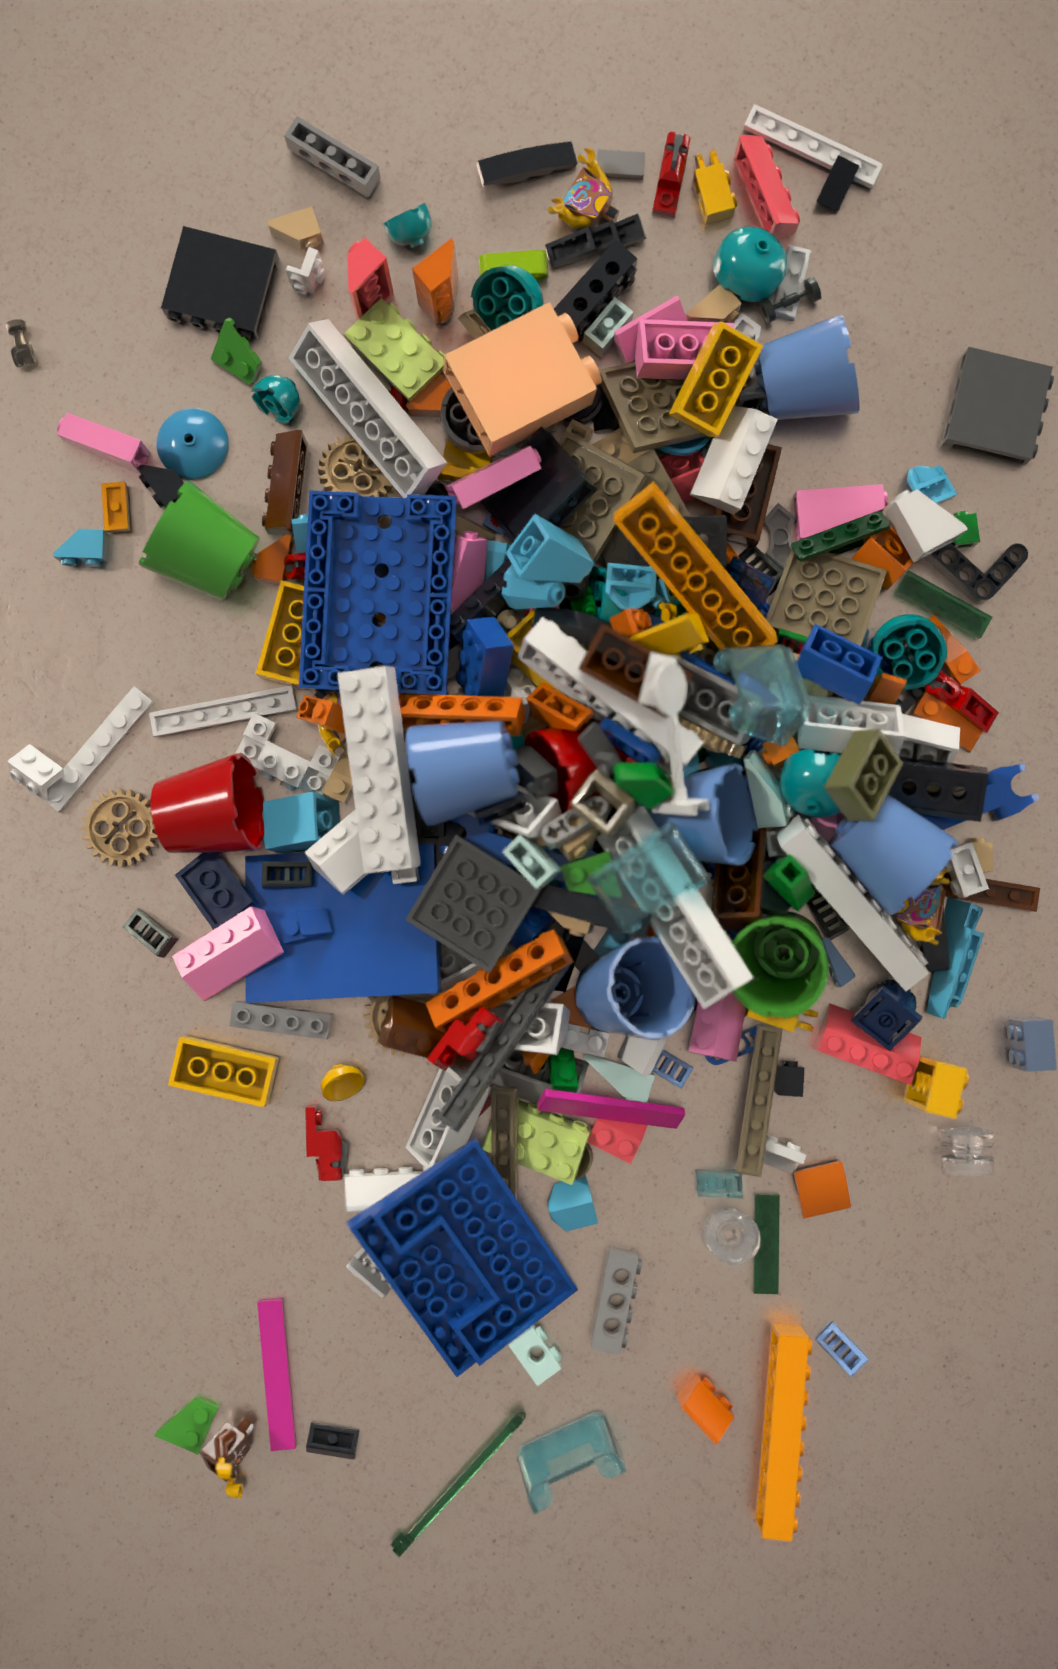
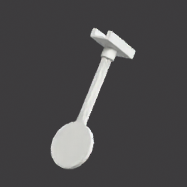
M670 663L660 666L655 673L652 683V696L657 710L667 716L673 794L672 797H668L652 808V813L695 816L697 815V810H709L708 799L687 798V790L684 787L677 713L683 707L686 699L687 683L682 669L678 665Z

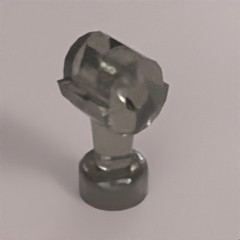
M16 319L7 322L8 334L14 337L15 346L11 349V355L15 366L19 368L36 363L33 347L30 342L26 343L23 335L27 331L25 321Z

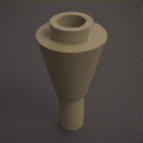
M504 610L497 617L498 623L506 634L521 622L519 615L513 610Z

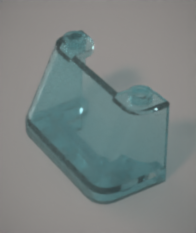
M783 645L724 648L716 654L713 660L716 670L726 673L731 669L740 697L732 705L729 713L733 729L784 746L806 721L811 708L792 649Z
M671 822L592 873L587 880L624 934L626 932L633 934L643 927L641 922L645 917L686 890L693 889L694 892L700 890L707 885L705 880L709 876L674 822Z
M599 1412L588 1414L520 1447L517 1455L528 1502L534 1514L545 1510L551 1505L553 1493L550 1484L595 1464L599 1473L607 1478L616 1477L626 1472L624 1456L608 1419Z

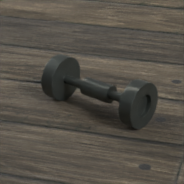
M810 277L804 280L805 291L799 294L795 292L780 299L781 302L772 305L768 298L760 300L759 307L764 320L767 323L775 321L776 309L782 306L786 308L799 302L800 298L808 295L813 303L820 300L821 290L815 278Z

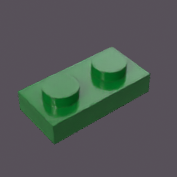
M561 1047L557 1055L550 1054L548 1057L552 1090L576 1093L578 1080L574 1050Z

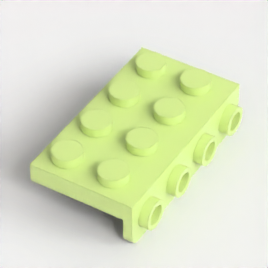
M381 298L343 335L411 402L443 372L445 354L441 350L436 351L431 347L432 343L424 334L420 336L415 331L416 327L408 318L404 320L399 316L400 312L391 302L387 304Z
M517 1097L518 1164L573 1185L592 1129L582 1121H572L565 1118L563 1114L538 1111L537 1104L525 1103ZM491 1120L482 1146V1150L491 1153Z

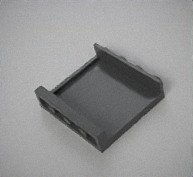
M968 347L962 355L942 446L952 447L955 443L1022 459V465H1026L1031 459L1035 458L1038 451V445L1035 443L1037 436H1040L1044 422L1041 421L1042 413L1046 412L1049 403L1046 395L1053 385L1054 376L1051 375L1053 367Z

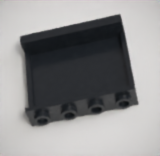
M183 226L161 305L162 311L167 316V319L173 322L180 323L182 320L190 322V325L197 328H204V326L213 328L217 333L221 332L224 321L231 318L235 322L234 328L241 337L244 336L247 340H250V338L258 339L256 329L273 267H277L279 262L276 249Z
M542 426L521 447L531 446L532 449L535 448L541 458L539 463L541 469L479 501L486 507L511 540L510 545L513 544L534 514L560 528L597 491V488L557 439Z

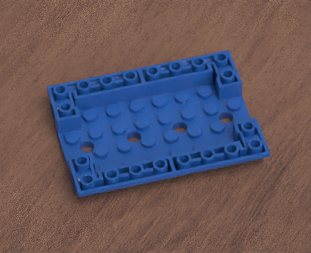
M309 490L299 688L340 692L338 673L369 669L374 663L380 662L383 666L395 667L399 694L446 695L457 496L407 494V498L361 496L358 492ZM384 516H388L392 520L391 526L387 529L379 527V520ZM380 565H386L389 568V573L384 578H379L376 575V570ZM380 613L386 616L385 625L382 627L375 626L373 622L374 617Z

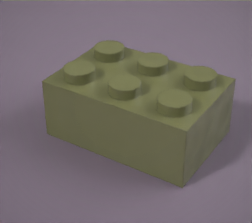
M880 729L857 730L853 732L824 788L848 821H874L903 763Z

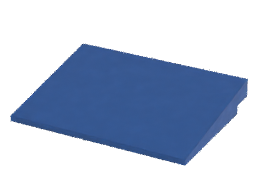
M435 843L418 844L421 866H418L419 881L393 884L391 870L368 873L344 895L320 875L313 866L311 887L262 888V862H310L305 852L245 856V888L256 902L251 907L265 910L284 951L283 954L245 977L246 1003L442 992L440 967H442L441 942L405 920L437 867ZM305 868L300 869L299 881H304ZM285 869L280 870V881H285ZM290 869V881H294L295 869ZM271 870L270 881H275V870ZM329 910L333 933L288 945L283 943L279 920L296 916L297 911Z
M475 1138L346 1222L353 1235L456 1377L476 1362L479 1366L578 1291Z

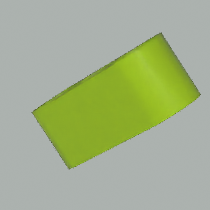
M544 250L487 253L478 257L479 276L485 271L498 266L514 265L528 271L536 281H542L549 277L547 252Z

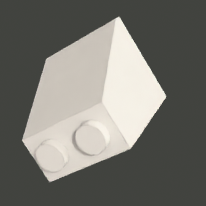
M906 490L900 493L890 503L891 507L886 512L914 563L954 542L968 530L965 524L919 490L911 493Z

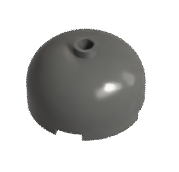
M451 387L443 398L440 414L441 426L445 436L455 447L464 452L472 454L487 453Z

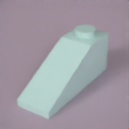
M750 750L744 758L758 828L787 826L794 816V809L784 799L778 779L756 750Z
M583 1053V1058L623 1097H627L626 1100L647 1103L655 1078L654 1073L646 1077L631 1066Z

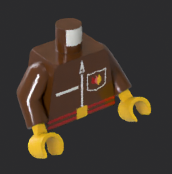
M244 1417L236 1427L228 1422L225 1423L200 1451L207 1468L216 1474L218 1478L223 1479L225 1482L228 1481L225 1492L231 1498L242 1497L243 1486L242 1484L235 1483V1479L238 1478L237 1467L251 1448L247 1436L253 1430L254 1425Z

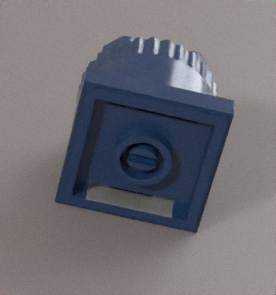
M885 980L870 990L865 1004L852 1016L851 1021L888 1051H891L922 1020L923 1016L915 1011L917 1007L916 996L910 989L905 991L896 980Z

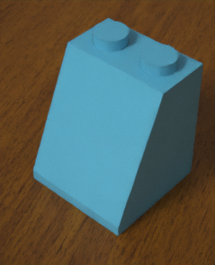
M534 514L506 552L517 574L524 580L580 583L591 572L595 564L578 538Z
M309 792L263 802L262 818L264 820L263 841L265 849L276 853L307 851L340 823L339 801L315 792Z

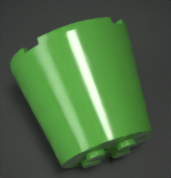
M188 480L178 490L177 494L180 497L177 502L170 501L143 549V553L147 554L146 558L141 557L139 565L224 601L232 589L235 590L245 576L242 572L248 566L250 567L257 555L254 551L260 538Z
M787 911V915H769L747 926L732 942L733 947L753 976V979L733 991V994L740 1003L752 1012L765 1017L789 1018L808 1010L822 995L828 978L827 956L819 930L805 916ZM786 947L789 949V952L786 951L785 953L781 952V948Z

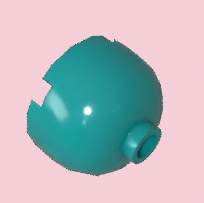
M426 203L418 205L417 208L409 209L382 224L393 242L401 246L410 244L411 248H414L424 243L423 237L430 232L432 219Z
M278 375L264 377L251 390V392H254L252 399L257 407L267 416L269 411L276 415L278 418L275 421L278 423H289L299 409L300 397L296 384L288 377L284 378Z

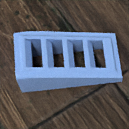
M822 937L830 973L836 987L841 988L856 977L855 973L828 937Z
M662 1050L652 1072L682 1089L693 1067L667 1051ZM662 1056H665L661 1066L657 1069L656 1067ZM673 1061L674 1063L668 1074H665L669 1064ZM679 1066H682L683 1068L675 1080L673 1076Z
M834 1323L816 1339L822 1348L850 1377L869 1360ZM835 1332L838 1336L828 1345L825 1340ZM842 1339L845 1343L835 1352L832 1348ZM849 1346L851 1351L842 1359L839 1355ZM856 1354L859 1358L849 1366L847 1362Z

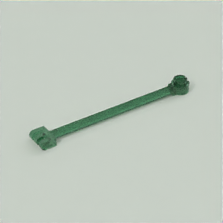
M517 1412L404 1537L401 1533L390 1545L393 1547L392 1551L398 1557L408 1549L510 1435L515 1432L525 1420V1412Z

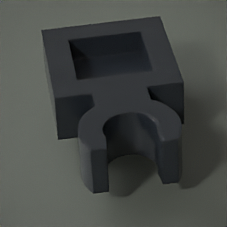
M921 687L912 689L904 699L900 700L898 698L894 705H900L901 713L905 714L925 690Z

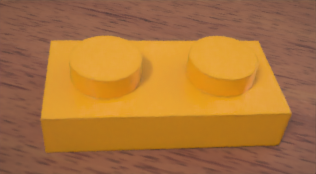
M125 481L101 483L104 531L107 533L130 531L127 483Z

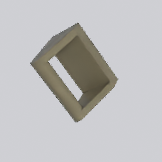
M598 769L590 775L570 804L572 808L606 837H609L636 812L634 799L619 789L615 783ZM595 791L618 809L609 824L583 804Z

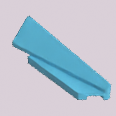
M954 898L947 899L945 920L949 970L934 971L927 1006L928 1014L945 1019L950 1007L957 1008L962 1003L984 933L975 930L984 908Z

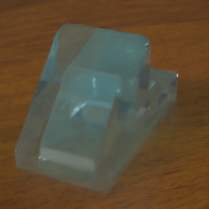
M735 1169L697 1171L698 1196L741 1199L743 1198L742 1174L735 1173Z

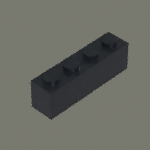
M509 558L451 614L449 638L459 648H463V631L466 630L467 620L495 617L497 620L498 615L502 611L512 609L502 595V587L506 588L507 581H504V573L512 565Z

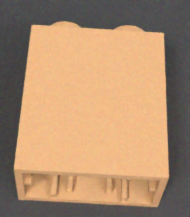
M550 302L444 355L443 372L489 457L532 436L541 426L545 429L592 405L597 391L596 385L602 382L599 369L590 356L580 359L572 344L578 341V333L572 319L567 313L557 316Z

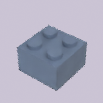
M1039 1017L1009 1019L1010 1025H1007V1036L1011 1040L1012 1047L1009 1050L1010 1064H1013V1068L1026 1072L1057 1070L1053 1020Z

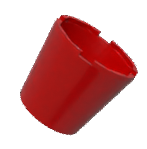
M599 721L584 723L577 731L554 727L535 730L529 733L525 739V746L530 745L557 770L558 792L548 796L558 800L562 815L573 809L570 806L571 802L590 775L597 770V767L578 741V737L592 723L599 724ZM613 746L622 761L626 763V759L630 756ZM595 791L588 799L600 796V794Z
M237 753L159 780L153 785L150 801L152 821L159 842L167 852L257 851L262 848L260 842L263 841L264 837L262 812L265 800L262 787L256 786L253 777L257 774L256 770L245 754Z

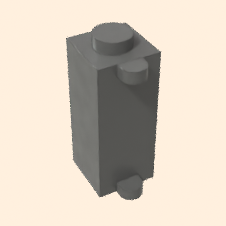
M530 745L512 750H515L517 754L518 765L515 767L518 771L519 783L535 799L558 792L557 770Z

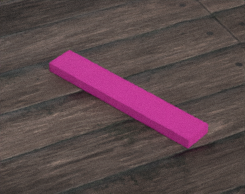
M550 1089L544 1090L537 1103L538 1111L677 1129L685 1117V1109L682 1107Z
M283 1298L258 1300L257 1307L270 1450L295 1449L296 1437Z

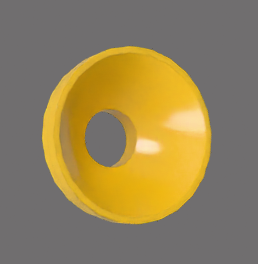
M343 1064L334 1065L331 1070L326 1072L321 1082L322 1095L328 1101L348 1099L362 1089L365 1078L357 1067Z

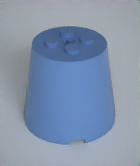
M842 315L834 316L763 344L754 368L758 380L757 385L762 388L765 394L762 409H767L768 415L782 420L858 413L860 403L855 364L849 363L847 349L851 348V343Z
M502 721L417 725L408 728L406 735L409 769L414 768L417 784L412 786L420 813L428 826L446 822L517 796L519 776L515 766L518 765L516 751H512L510 733H507Z
M738 764L720 766L683 777L687 798L708 799L709 810L707 811L697 810V815L693 816L652 813V809L649 811L646 808L670 848L679 859L742 865L749 860L753 853L755 843L752 842L753 831H758V825L748 777L743 775L742 767Z
M888 794L874 821H848L843 819L835 828L836 832L829 842V846L889 915L902 910L905 907L903 902L910 896L915 899L931 884L953 854L949 850L951 848L954 849L958 844L954 837Z
M641 937L631 940L589 963L581 971L575 986V1001L578 1011L585 1022L591 1027L603 1032L647 1039L670 1036L681 1029L692 1013L696 998L658 937Z

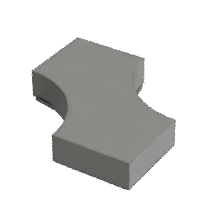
M777 503L765 517L764 526L768 530L770 537L769 548L765 555L783 571L792 548L791 528L796 517Z

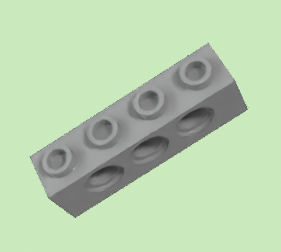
M298 116L284 136L289 150L366 197L370 196L381 179L378 165Z
M234 1001L232 1003L229 1026L328 1039L331 1035L333 1013Z
M608 1247L590 1346L593 1350L620 1355L621 1348H626L628 1333H625L626 1323H631L633 1309L629 1308L631 1299H635L637 1293V1284H634L636 1274L640 1275L642 1260L639 1259L638 1252ZM625 1271L628 1273V1277L625 1281L620 1282L615 1279L616 1273ZM615 1295L623 1297V1302L619 1306H614L610 1303L611 1298ZM609 1320H616L619 1323L615 1330H608L605 1327Z

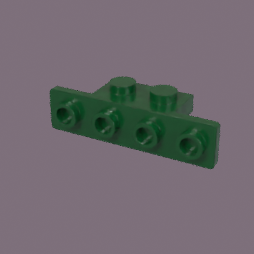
M879 510L793 542L791 547L800 562L826 552L838 555L862 546L864 538L890 529V523L882 511Z

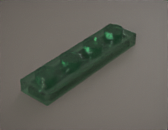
M909 570L905 573L895 591L896 594L977 639L983 636L993 618Z
M754 1193V1294H779V1194Z

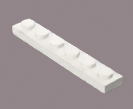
M756 104L753 105L743 127L744 130L752 134L764 137L765 140L830 170L837 156L840 155L860 165L853 181L872 189L883 166L882 163Z
M290 685L150 712L149 716L153 737H160L251 719L253 713L264 717L297 710L293 686Z
M134 686L63 768L65 775L46 789L48 798L44 801L57 812H61L154 702Z

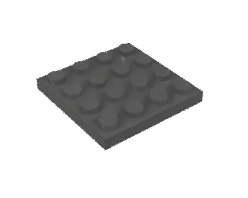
M457 834L405 920L488 973H491L542 888L536 889L524 875Z

